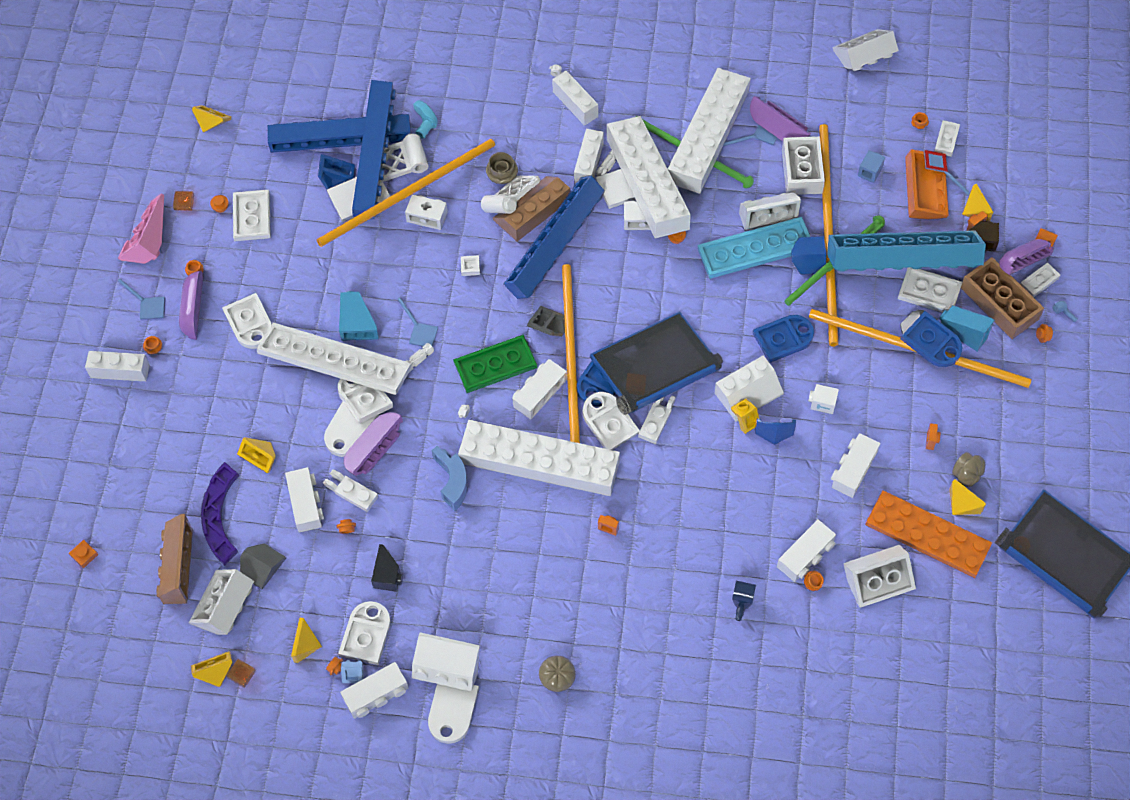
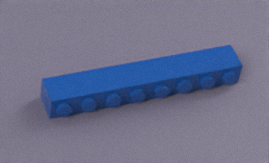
M371 80L352 205L353 217L380 203L377 202V199L382 194V186H379L380 180H384L382 165L386 164L387 153H384V151L389 146L387 132L391 131L389 117L393 116L394 105H391V103L396 98V89H393V82Z
M398 114L389 117V121H391V131L387 132L389 143L401 142L408 134H411L409 114ZM366 117L267 125L270 153L361 146Z
M592 176L579 179L503 283L517 299L532 296L535 287L543 281L545 273L553 267L555 259L563 253V248L573 239V234L582 226L584 219L591 214V209L601 200V195L605 190Z

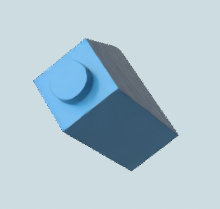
M340 292L339 333L341 341L379 339L377 326L359 292Z
M953 305L948 311L945 310L939 318L941 323L956 334L961 342L977 352L988 339L995 321L990 317Z

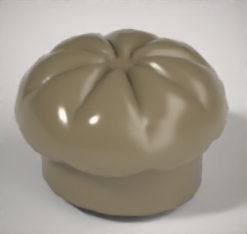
M504 152L493 154L486 166L488 178L496 184H507L514 180L518 173L516 162L509 154Z
M965 452L955 463L952 474L958 478V482L963 486L971 487L984 474L985 460L979 455L973 456Z
M551 656L544 660L539 668V679L548 690L554 692L565 691L575 681L576 671L574 665L563 656Z

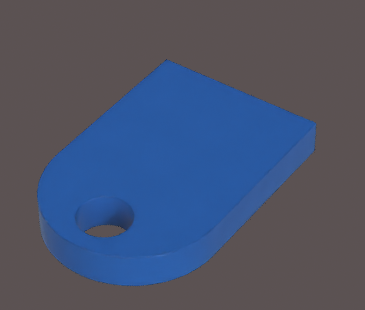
M926 311L921 314L900 338L923 358L938 367L952 366L959 360L962 353V343L959 337ZM952 351L955 357L949 358L945 352Z
M789 315L753 329V335L766 359L771 363L806 349L812 343L814 328L807 318L800 315ZM803 326L806 327L808 331L803 333L800 332L798 328Z
M614 356L604 359L619 382L623 384L627 374L631 372L632 366ZM593 361L589 363L577 383L578 396L584 403L588 398L586 396L588 392H606L613 396L616 394ZM599 400L591 402L592 406H602Z

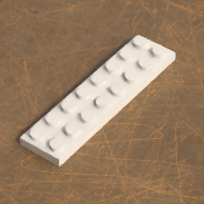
M272 323L256 348L257 354L397 395L411 370V363L277 323Z

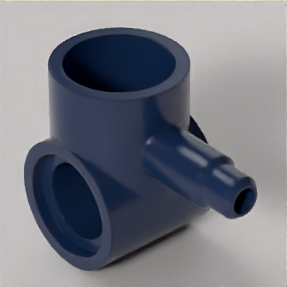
M736 580L732 597L733 603L737 607L736 621H741L745 609L752 605L756 584Z

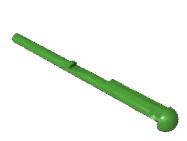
M643 120L648 131L679 147L681 140ZM716 160L713 167L743 183V188L752 187L754 179L751 175L746 177Z
M880 215L874 216L873 223L860 234L877 233L885 226V219ZM830 260L786 298L785 304L790 306L821 277L834 268Z

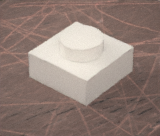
M479 255L461 256L462 276L480 275Z

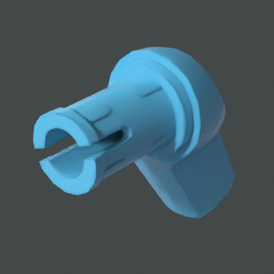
M418 100L413 106L423 122L415 133L421 139H425L428 132L436 128L438 120L432 109L423 101Z

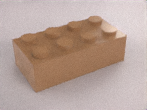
M993 257L984 262V265H980L964 276L961 289L990 318L994 319V322L1011 339H1014L1040 320L1044 307L1011 275L1005 273Z

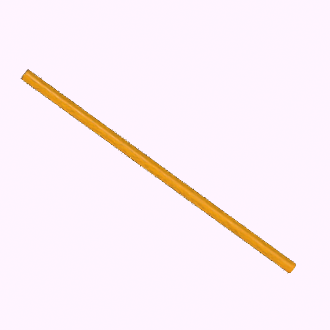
M822 124L819 126L825 180L822 201L827 263L829 261L827 256L828 237L833 235L828 125ZM833 268L830 272L826 273L827 312L837 317L835 269ZM828 324L829 345L837 346L838 327Z

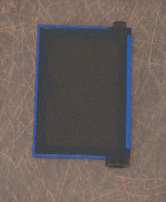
M681 312L675 313L590 354L591 360L619 396L616 398V404L623 415L633 413L720 370L723 363L721 355L719 353L713 355Z
M1044 489L1012 530L1006 527L994 542L1000 549L1093 618L1097 615L1101 617L1106 612L1108 607L1105 604L1130 571V552Z

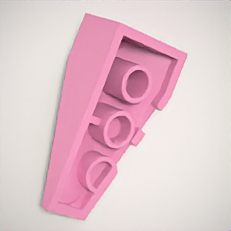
M162 193L149 203L141 216L142 221L132 231L135 235L130 241L127 240L119 254V260L146 264L159 256V249L162 244L164 195Z

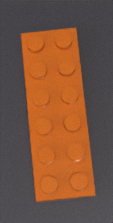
M884 490L881 492L865 524L973 578L976 577L992 545V542Z

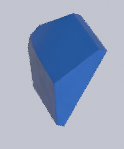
M321 154L318 178L326 190L353 179L355 164Z
M824 236L799 237L791 250L792 262L800 275L815 274L826 264Z
M757 419L755 434L775 445L794 435L796 420L779 423L765 422Z

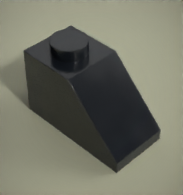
M379 544L371 579L374 589L397 592L398 585H402L403 573L400 572L399 565L383 544Z

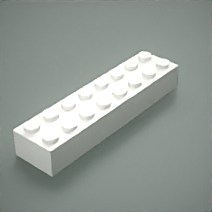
M717 68L668 167V171L676 186L699 194L701 193L749 93L751 78Z
M641 116L608 123L607 141L654 238L690 230L691 214Z
M468 420L458 453L464 465L611 496L620 463V452L473 420Z

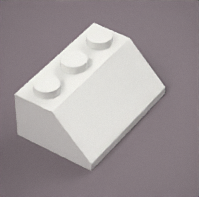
M876 29L832 47L843 66L847 69H852V71L862 69V66L865 64H875L882 57L883 59L892 57L893 53L899 51L894 32Z
M782 193L778 196L763 197L762 199L748 200L740 203L739 215L744 230L758 229L798 218L801 199L795 193Z
M764 356L759 357L715 384V395L736 422L738 417L731 411V407L740 401L747 399L758 410L784 394L774 368Z
M900 545L843 563L848 584L860 608L916 589L909 553Z
M236 569L216 570L189 623L217 635H227L234 626L233 622L236 616L242 611L243 603L251 593L254 581Z
M420 632L412 663V678L472 691L478 675L480 645Z

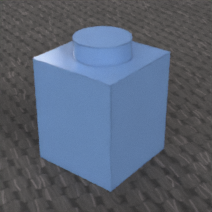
M869 150L860 164L858 176L874 183L883 168L885 157Z

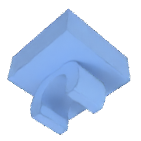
M350 660L342 662V683H357L364 679L363 663L361 660L357 662H350Z

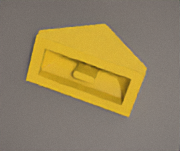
M203 105L193 106L192 108L203 132L231 120V116Z
M974 184L962 215L971 217L983 211L988 215L986 221H991L993 211L978 185Z
M247 437L242 439L237 455L266 473L270 472L276 457L271 442Z
M956 479L952 481L949 489L952 515L981 514L986 503Z
M301 617L299 618L291 653L294 663H299L322 647L305 619Z
M230 651L191 665L192 676L220 687L233 663Z

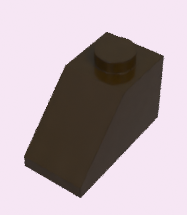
M980 221L968 230L976 231L986 244L985 251H996L999 243V223Z

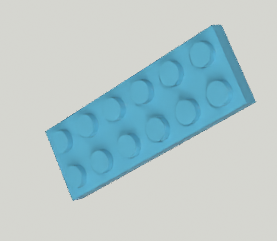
M802 217L703 243L698 245L697 249L708 277L711 279L791 257V250L798 238L810 237Z

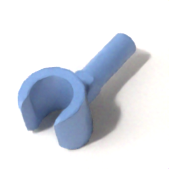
M1059 301L1052 307L1056 314L1063 312L1074 322L1078 320L1067 309L1065 301Z

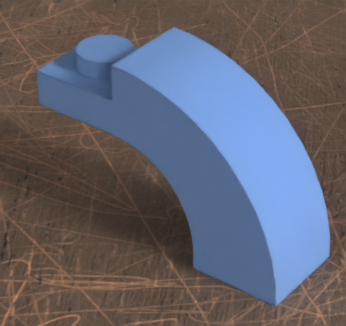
M436 446L431 450L433 459L449 474L447 485L440 491L441 497L456 511L463 503L467 493L468 482L465 466L456 453L451 457L445 449L441 450Z

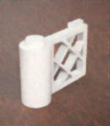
M408 134L403 141L385 148L384 153H387V160L391 158L396 161L392 167L386 164L382 165V168L389 170L384 175V180L382 181L385 182L411 172L422 173L428 169L429 165L419 135ZM401 148L402 151L398 157L392 155L394 150ZM399 162L406 164L407 168L396 169Z
M516 176L514 180L505 185L495 195L484 196L481 200L482 210L486 213H513L516 210L517 201L541 181L539 176Z

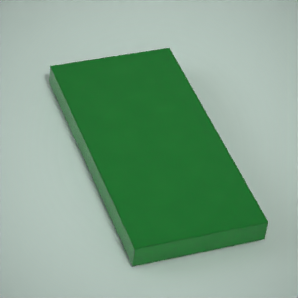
M524 334L453 359L466 393L537 368V363Z

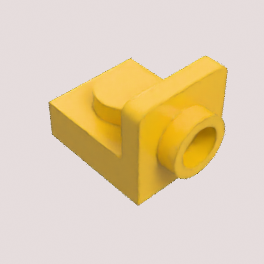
M744 399L731 407V411L738 417L741 431L746 434L756 427L759 415L757 407L750 401Z

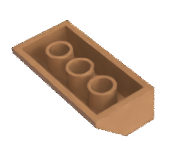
M546 176L517 201V207L513 213H498L493 217V220L518 242L557 211L570 193V187L558 177Z
M180 514L165 522V530L161 532V539L164 543L163 548H160L162 566L158 568L160 585H157L156 593L163 604H187L193 529L185 514Z

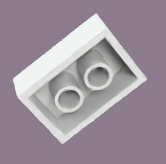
M820 136L783 138L782 158L786 193H795L796 195L822 194L825 180Z

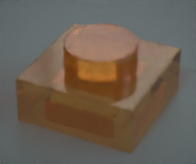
M175 191L174 210H192L194 201L193 191Z
M237 659L226 676L231 681L245 688L256 670Z

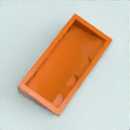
M911 149L905 157L909 217L917 219L947 218L949 214L946 174L926 169L924 151Z

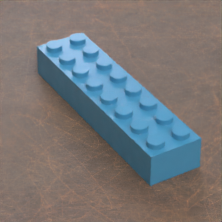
M976 231L829 235L827 256L834 269L842 272L848 269L864 271L866 269L884 270L885 268L901 270L909 267L912 269H921L922 267L938 269L942 266L950 268L967 266L974 268L977 265H984L986 244Z

